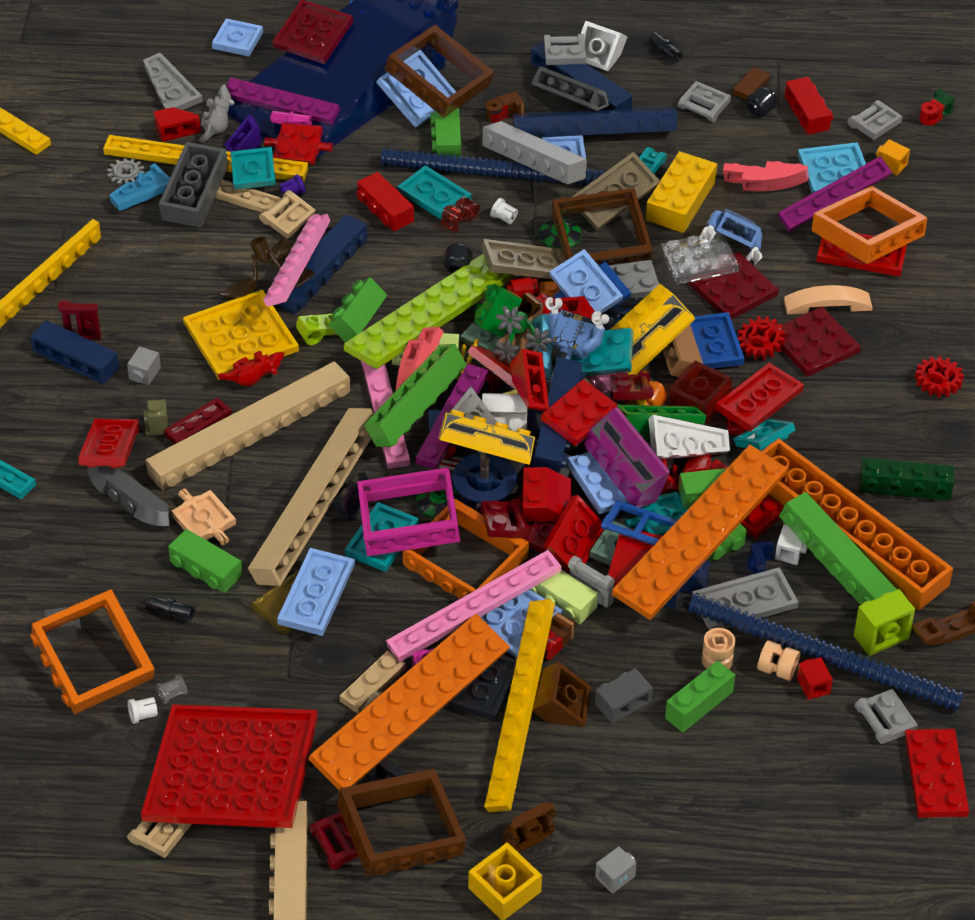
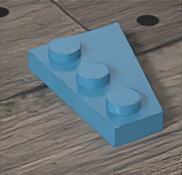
M154 163L150 166L148 172L138 174L134 182L125 183L109 194L110 202L119 211L145 202L150 198L163 194L170 177Z

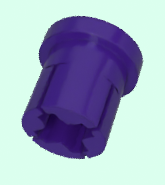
M298 174L294 175L292 179L279 184L282 195L288 190L296 195L306 193L304 183Z

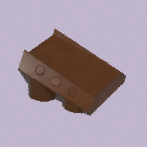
M543 802L514 817L503 832L502 844L508 842L517 852H523L544 841L555 830V825L551 821L556 816L554 803Z

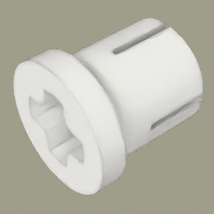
M499 198L493 205L490 216L512 224L518 214V210L505 203L504 199Z
M153 697L137 701L134 699L128 700V712L133 724L139 723V720L157 716V706Z

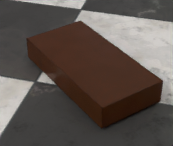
M753 67L733 88L732 94L747 100L751 93L760 87H764L770 81L771 75Z

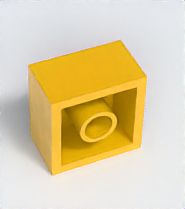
M507 842L469 870L468 888L501 920H506L541 893L542 875Z

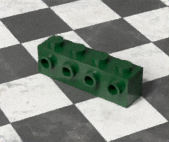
M862 457L859 474V493L951 501L954 487L953 465Z

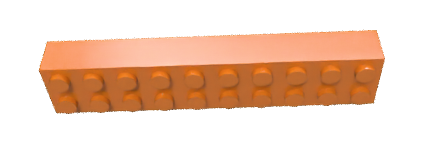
M778 438L761 451L788 468L787 474L767 495L785 506L790 500L807 492L897 590L900 589L915 609L921 610L950 586L953 567Z

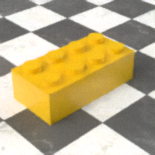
M679 151L647 201L645 221L684 233L716 182L717 163Z

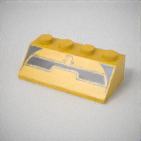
M661 284L654 288L610 329L631 328L633 330L631 372H626L629 375L637 374L695 320V317L678 298Z
M451 409V413L445 412L438 436L439 440L530 464L535 437L530 436L531 431L517 428V432L508 430L509 425L495 422V426L486 423V418L475 415L473 419L465 418L464 412Z

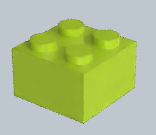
M900 589L891 593L887 592L875 600L866 601L858 608L853 636L869 656L903 642L910 637L915 608Z

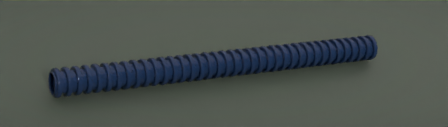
M383 148L381 151L380 162L382 166L388 164L389 167L392 165L398 167L399 165L401 168L407 166L408 169L411 167L413 169H417V167L421 169L427 166L434 171L439 169V172H442V170H445V172L451 171L452 173L458 171V174H461V172H464V174L470 173L471 175L477 173L478 176L480 174L487 176L488 174L490 177L496 175L498 178L499 176L506 178L508 176L509 179H512V177H515L517 180L519 178L522 180L528 178V181H531V179H534V181L541 180V182L547 180L548 183L551 181L557 183L558 181L560 184H563V182L519 162L514 163L513 160L510 162L504 160L502 162L501 159L495 161L493 158L491 160L485 158V160H482L481 157L478 159L476 157L469 158V156L463 158L462 155L459 157L453 155L452 157L450 154L444 156L443 153L440 155L434 153L432 155L431 152L425 154L423 151L421 153H418V151L412 153V150L406 152V150L399 151V149L393 151L392 148L389 150ZM587 168L585 179L573 182V185L578 183L579 186L583 184L587 186L605 172L602 169L600 171H597V169L592 171L590 168Z
M697 592L691 598L688 607L689 613L696 612L697 616L701 614L705 619L709 617L710 621L717 620L718 624L722 622L726 627L730 625L732 629L736 627L740 632L744 630L745 634L752 633L753 637L757 635L761 640L765 638L766 642L771 640L779 643L782 648L787 646L802 652V655L808 654L809 658L821 657L825 664L830 662L831 666L835 664L838 665L837 668L839 669L843 667L845 668L844 671L851 670L852 674L859 673L860 677L864 675L868 680L872 678L874 682L878 680L880 684L884 685L886 683L890 688L894 686L895 690L902 689L903 693L906 691L910 692L909 695L915 694L917 698L923 697L924 701L929 699L932 704L937 702L940 707L945 705L946 709L953 708L954 712L960 707L964 696L963 691L956 692L955 688L951 690L948 689L949 686L947 685L943 687L941 683L935 684L933 680L930 682L926 681L927 678L921 679L919 678L920 675L913 676L912 672L905 673L904 669L900 671L896 666L892 668L890 664H887V666L883 665L884 662L880 661L878 663L874 658L870 660L869 656L862 657L861 653L857 655L853 650L848 652L847 648L840 649L841 646L837 645L835 647L831 642L827 644L826 640L819 641L818 637L814 639L810 634L805 636L804 632L800 634L796 629L792 631L791 627L784 628L783 624L776 625L777 622L775 621L771 623L769 619L762 620L761 616L757 618L753 613L749 615L748 611L741 612L740 608L736 610L734 606L727 607L726 603L722 605L718 600L714 602L713 598L706 599L705 595L701 597Z

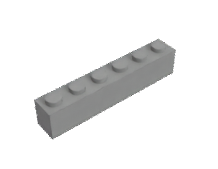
M502 121L483 127L482 146L565 184L585 179L587 159Z

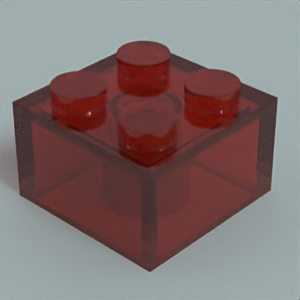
M696 360L669 388L671 406L697 407L706 415V424L718 413L715 410L716 403L733 391L731 377Z

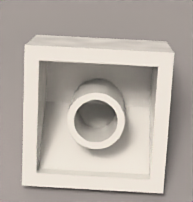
M585 21L581 34H584L586 63L609 71L620 57L627 36Z

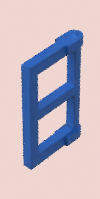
M616 500L610 512L603 520L601 529L610 530L655 545L659 539L641 533L647 522L652 520L672 527L678 520ZM620 510L642 517L634 531L612 524Z

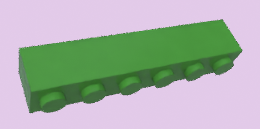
M456 344L439 345L364 424L376 447H392L396 445L399 441L398 439L411 429V425L423 416L424 411L436 402V398L448 389V385L460 376L461 371L467 365Z
M807 492L785 504L779 517L860 605L866 601L875 600L887 592L891 593L897 590Z

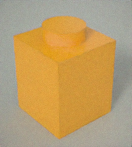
M890 139L877 149V158L881 156L892 171V174L898 175L908 165L910 149Z

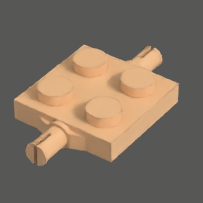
M187 489L180 490L178 495L183 499L184 503L171 510L172 517L184 531L188 529L205 540L216 537L221 545L227 544L229 538L223 531L236 525V518L211 490L194 497L190 495Z

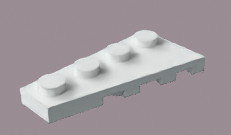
M652 415L648 418L651 449L659 459L696 457L707 454L722 455L730 451L728 430Z

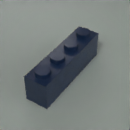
M46 320L30 336L33 352L103 385L119 369L118 355L112 349H107Z

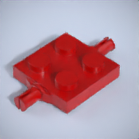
M282 123L280 133L276 139L265 137L264 146L276 148L273 158L307 162L308 165L315 164L316 157L320 151L332 152L333 143L321 142L323 133L321 126Z

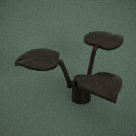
M265 236L253 239L250 242L254 252L251 255L253 260V278H243L224 291L218 292L219 295L225 298H240L252 292L257 287V259L264 264L274 262L280 270L282 266L278 260L288 257L294 244L282 237L271 249ZM304 269L294 288L303 285L310 278L314 277L315 272L310 269Z

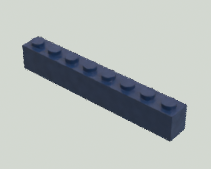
M674 107L513 114V127L536 137L677 131V110Z

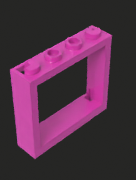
M449 467L357 482L367 556L460 542ZM440 490L446 491L450 520L371 531L369 501Z

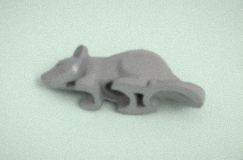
M226 85L220 87L214 100L209 98L207 101V106L210 110L202 115L201 126L204 127L205 133L199 139L200 143H205L211 136L222 133L228 126L227 112L229 106L234 105V101L231 100Z

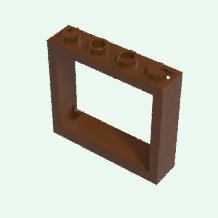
M436 25L390 54L384 69L443 118L488 88L495 73ZM429 44L473 81L450 97H447L403 61Z
M621 188L609 192L601 191L589 195L581 194L576 197H562L552 201L551 214L566 261L573 256L561 215L626 205L630 212L639 246L589 253V255L598 266L604 262L608 265L651 260L653 250L635 188Z
M435 769L340 788L337 805L367 877L378 874L384 875L387 872L396 870H407L422 864L430 865L436 861L451 860L454 857L463 856L466 838ZM430 793L449 838L375 854L356 808Z

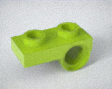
M332 314L299 316L296 322V329L308 345L319 343L324 335H337L328 325L333 318Z

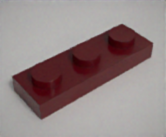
M217 397L165 429V437L175 445L232 415V410Z

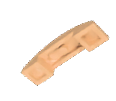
M827 285L811 287L784 297L787 315L807 314L809 307L849 305L851 312L872 311L873 308L868 292L848 286Z

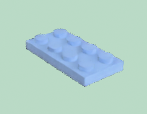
M310 548L279 613L277 623L282 626L323 636L355 566V559Z

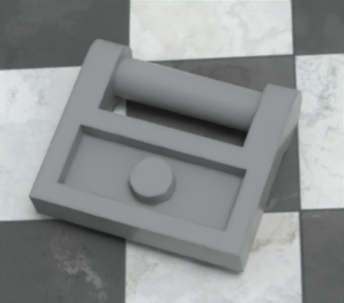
M584 34L566 37L544 35L546 65L586 64Z
M696 81L680 98L678 108L682 110L688 109L714 123L718 115L730 103L731 95ZM690 101H694V102H696V103H698V104H701V105H703V106H705V107L710 108L711 110H708V109H706V108H704V107H701V106H699V105H697V104H694V103H692V102H690Z
M879 100L873 102L871 107L857 116L853 115L848 119V125L851 128H857L873 140L902 122L900 114Z
M573 556L568 563L570 576L598 592L597 604L608 608L613 603L612 589L614 588L615 579L609 575L604 576L584 564L579 557Z
M893 689L868 699L861 698L854 705L856 710L864 715L875 731V737L880 744L904 736L906 730L917 729V723ZM874 708L888 729H884L871 709Z

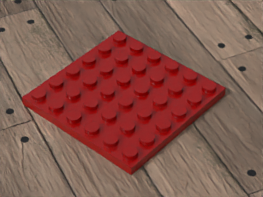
M172 704L141 812L142 822L293 828L318 720L317 710Z

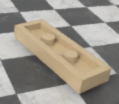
M386 651L340 695V702L359 714L370 695L384 690L406 669V663L403 661L399 662L393 654Z

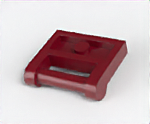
M62 300L58 303L64 329L75 332L88 340L101 341L102 331L98 304L70 303L68 300ZM70 314L76 315L77 329L72 327Z
M642 370L638 374L633 375L625 372L610 375L613 400H644L652 398L654 390L649 383L650 374ZM635 385H641V388L635 389Z
M513 499L510 502L482 501L481 511L488 537L526 538L530 535V527L525 522L523 503L520 499ZM508 513L514 514L517 526H511Z
M341 812L310 825L309 831L312 837H316L328 858L327 863L332 870L339 869L344 863L359 857ZM331 829L343 850L342 852L336 853L325 834L326 830Z

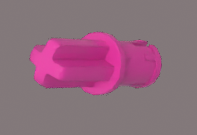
M272 111L270 117L271 122L277 124H312V121H310L312 119L311 115L295 114L294 111L290 113Z

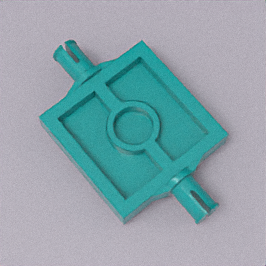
M677 492L660 495L657 502L641 507L642 509L675 520H679L688 510L683 508L682 501ZM637 516L625 519V525L629 528L636 527L642 517ZM649 520L644 527V531L664 536L671 527Z

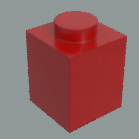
M821 657L807 659L798 664L796 678L808 700L830 694L833 679Z

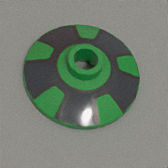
M562 219L570 248H572L580 241L581 230L574 222ZM547 221L540 228V240L550 248L561 249L554 221Z
M452 485L454 499L462 503V496ZM440 490L417 494L416 503L418 509L424 515L435 518L448 506L446 491Z

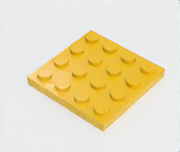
M263 290L183 317L184 325L217 378L219 373L232 372L233 363L241 358L254 359V353L257 351H262V356L265 354L269 356L275 352H284V356L299 351L298 343L274 306H266L263 300L266 294Z

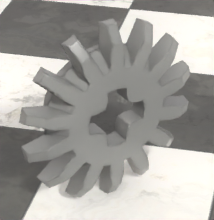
M127 158L124 161L117 160L116 165H110L113 169L107 170L110 173L108 177L112 178V182L118 181L117 184L119 185L123 181L125 183H128V181L134 182L138 174L141 172L145 173L142 171L144 166H140L141 162L135 163V159H131V161H128ZM124 170L127 172L130 170V174H123L122 171Z

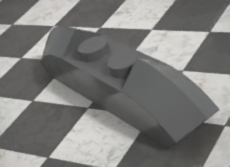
M542 66L538 67L533 76L531 85L585 108L598 111L609 106L606 92Z
M109 466L88 467V475L93 485L101 493L108 494L113 501L121 503L128 512L134 513L133 516L151 525L170 527L168 504L119 468H111Z

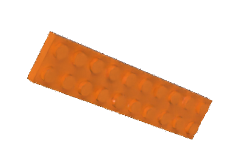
M749 445L612 589V595L651 620L787 474L788 468L752 445Z
M474 614L316 749L308 759L339 791L340 788L354 786L504 655L510 646L480 616Z

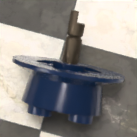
M478 453L464 458L456 465L452 481L456 491L462 496L463 503L475 508L477 503H482V501L496 500L504 502L516 486L517 474L513 465L505 458L489 453Z

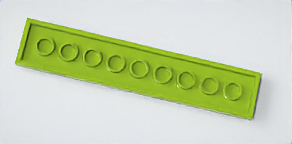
M482 254L472 260L469 265L463 266L344 343V351L378 369L405 351L409 340H417L423 328L443 326L485 298L484 290L488 291L486 288L488 285L495 283L503 286L517 276L490 272L485 256Z

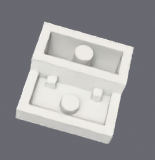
M482 394V402L497 422L509 425L508 430L517 432V428L527 430V407L519 394Z

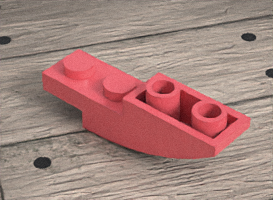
M767 161L765 168L745 166L737 163H724L723 168L724 182L741 183L743 191L764 192L781 190L800 185L809 179L808 166L782 163L780 161Z
M440 327L423 328L417 340H409L400 363L396 390L439 345L444 333Z

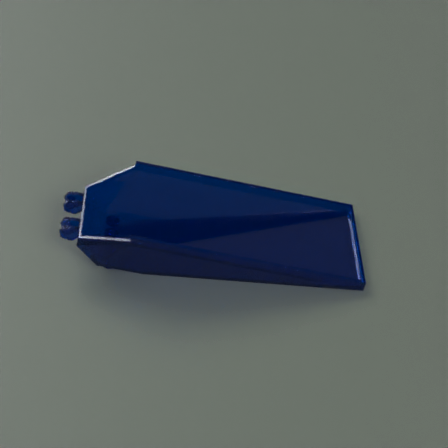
M353 0L341 9L340 12L352 15L354 22L325 64L286 52L249 82L338 104L340 111L332 125L310 120L312 121L311 125L322 127L321 142L333 143V146H335L394 104L377 84V80L387 73L384 69L388 56L434 25L438 26L452 38L457 23V14L454 11L457 10L459 3L456 0L450 2L449 0H437V2L433 0ZM429 44L421 49L438 71L445 67L446 58ZM233 100L234 105L229 106L228 116L242 123L248 115H251L260 128L261 137L264 139L265 137L274 139L278 137L282 124L272 123L270 120L271 113L275 110ZM320 151L316 159L326 151Z

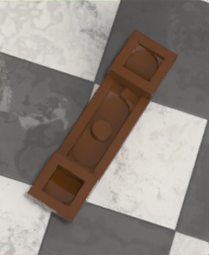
M975 601L971 602L967 610L937 621L930 617L912 624V628L927 645L945 644L962 639L975 633Z

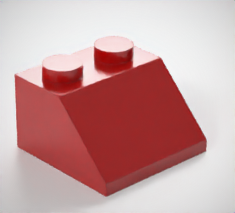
M547 467L524 468L523 514L525 522L558 521L571 499V479Z

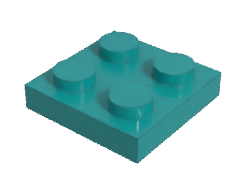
M272 147L231 152L234 190L276 185Z
M766 419L751 432L747 430L733 438L736 447L747 448L749 445H752L762 451L778 438L782 441L787 439L789 434L796 431L793 422Z

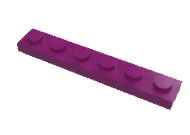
M232 77L226 85L232 100L279 112L290 113L294 111L295 114L311 115L312 119L310 120L330 125L333 124L340 111L338 104Z
M880 156L785 208L777 216L788 232L812 220L815 212L879 183L891 176L892 171Z
M467 364L416 456V464L434 470L438 469L452 444L438 439L445 412L449 413L470 386L477 395L479 394L488 377L487 369Z

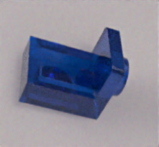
M773 541L751 544L750 555L747 560L750 572L753 571V574L766 571V560L773 559L775 547Z

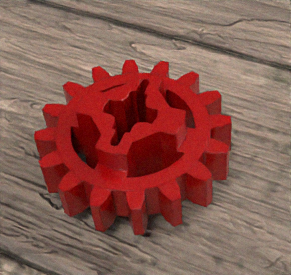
M757 316V321H753L750 318L749 325L742 324L743 330L738 331V341L742 352H746L747 357L754 355V360H757L759 356H762L763 360H766V355H770L773 358L774 351L780 353V346H785V331L782 324H777V319L769 321V316H766L764 320H761V317Z
M932 356L929 357V361L923 359L922 363L917 365L915 373L916 385L922 386L921 391L928 390L929 396L935 393L938 398L941 397V394L949 397L950 392L957 394V389H961L964 379L962 367L957 368V362L950 363V358L942 360L941 356H938L937 360Z

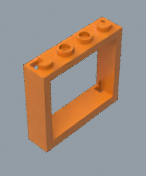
M870 186L815 212L813 215L812 231L868 264L925 236L927 217L877 188ZM870 206L900 225L867 240L841 225L838 221Z
M454 499L458 525L510 555L477 589L520 566L528 558L529 542L522 538L488 537L483 515ZM448 506L430 523L450 520ZM429 547L403 551V565L409 570L417 572L427 581L440 586L445 592L461 599L477 590L422 557L421 555Z
M112 589L32 623V633L29 635L33 645L41 650L40 658L43 665L50 667L53 673L51 674L53 684L56 688H61L63 692L61 695L62 700L67 707H71L74 714L154 679L155 669ZM104 607L137 669L78 696L45 633Z

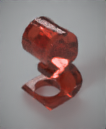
M464 196L457 200L455 205H448L443 209L441 224L457 233L459 221L463 220V217L473 220L480 210V205ZM447 218L453 222L454 227L448 224Z

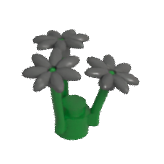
M504 306V315H496L497 319L503 321L498 326V329L507 327V332L510 335L505 345L497 341L498 349L492 351L494 354L500 355L498 359L500 362L506 358L511 363L513 358H515L518 354L516 351L520 348L518 345L512 346L515 334L523 333L527 328L530 329L532 335L526 334V338L530 342L525 345V348L533 347V351L536 352L540 348L547 352L548 349L545 344L553 342V339L546 338L549 330L540 333L537 327L534 328L533 321L528 319L527 314L518 312V307H514L510 312Z

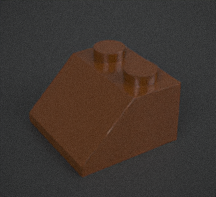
M556 662L541 669L532 712L547 723L583 727L586 725L591 686L560 662Z

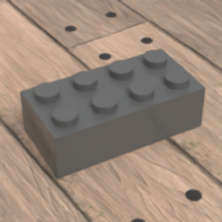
M186 142L159 202L163 221L202 228L229 166L226 149Z

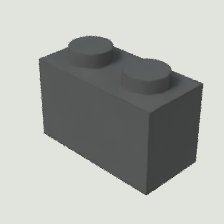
M635 668L629 672L622 673L618 678L609 683L600 685L596 689L595 705L613 724L651 703L653 687Z

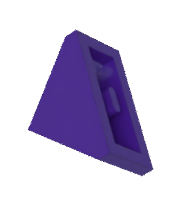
M251 115L247 116L225 142L224 145L228 152L261 148L260 128Z

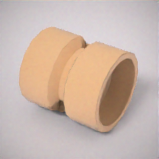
M714 628L705 634L702 664L706 669L717 660L728 669L732 666L735 637L729 630Z
M767 640L762 649L757 669L768 674L776 672L777 677L791 681L799 662L800 651L789 647L782 649L780 644ZM778 655L780 657L776 665L774 664V661L776 659V656Z

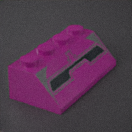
M616 407L589 430L584 446L611 478L612 482L619 488L626 500L631 505L641 508L657 502L670 471L621 410Z

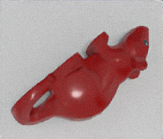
M257 351L254 353V359L241 358L233 363L232 372L219 373L218 378L219 380H231L245 387L253 386L264 375L270 372L273 375L277 374V369L281 365L284 352H275L269 356L267 354L262 356V351Z

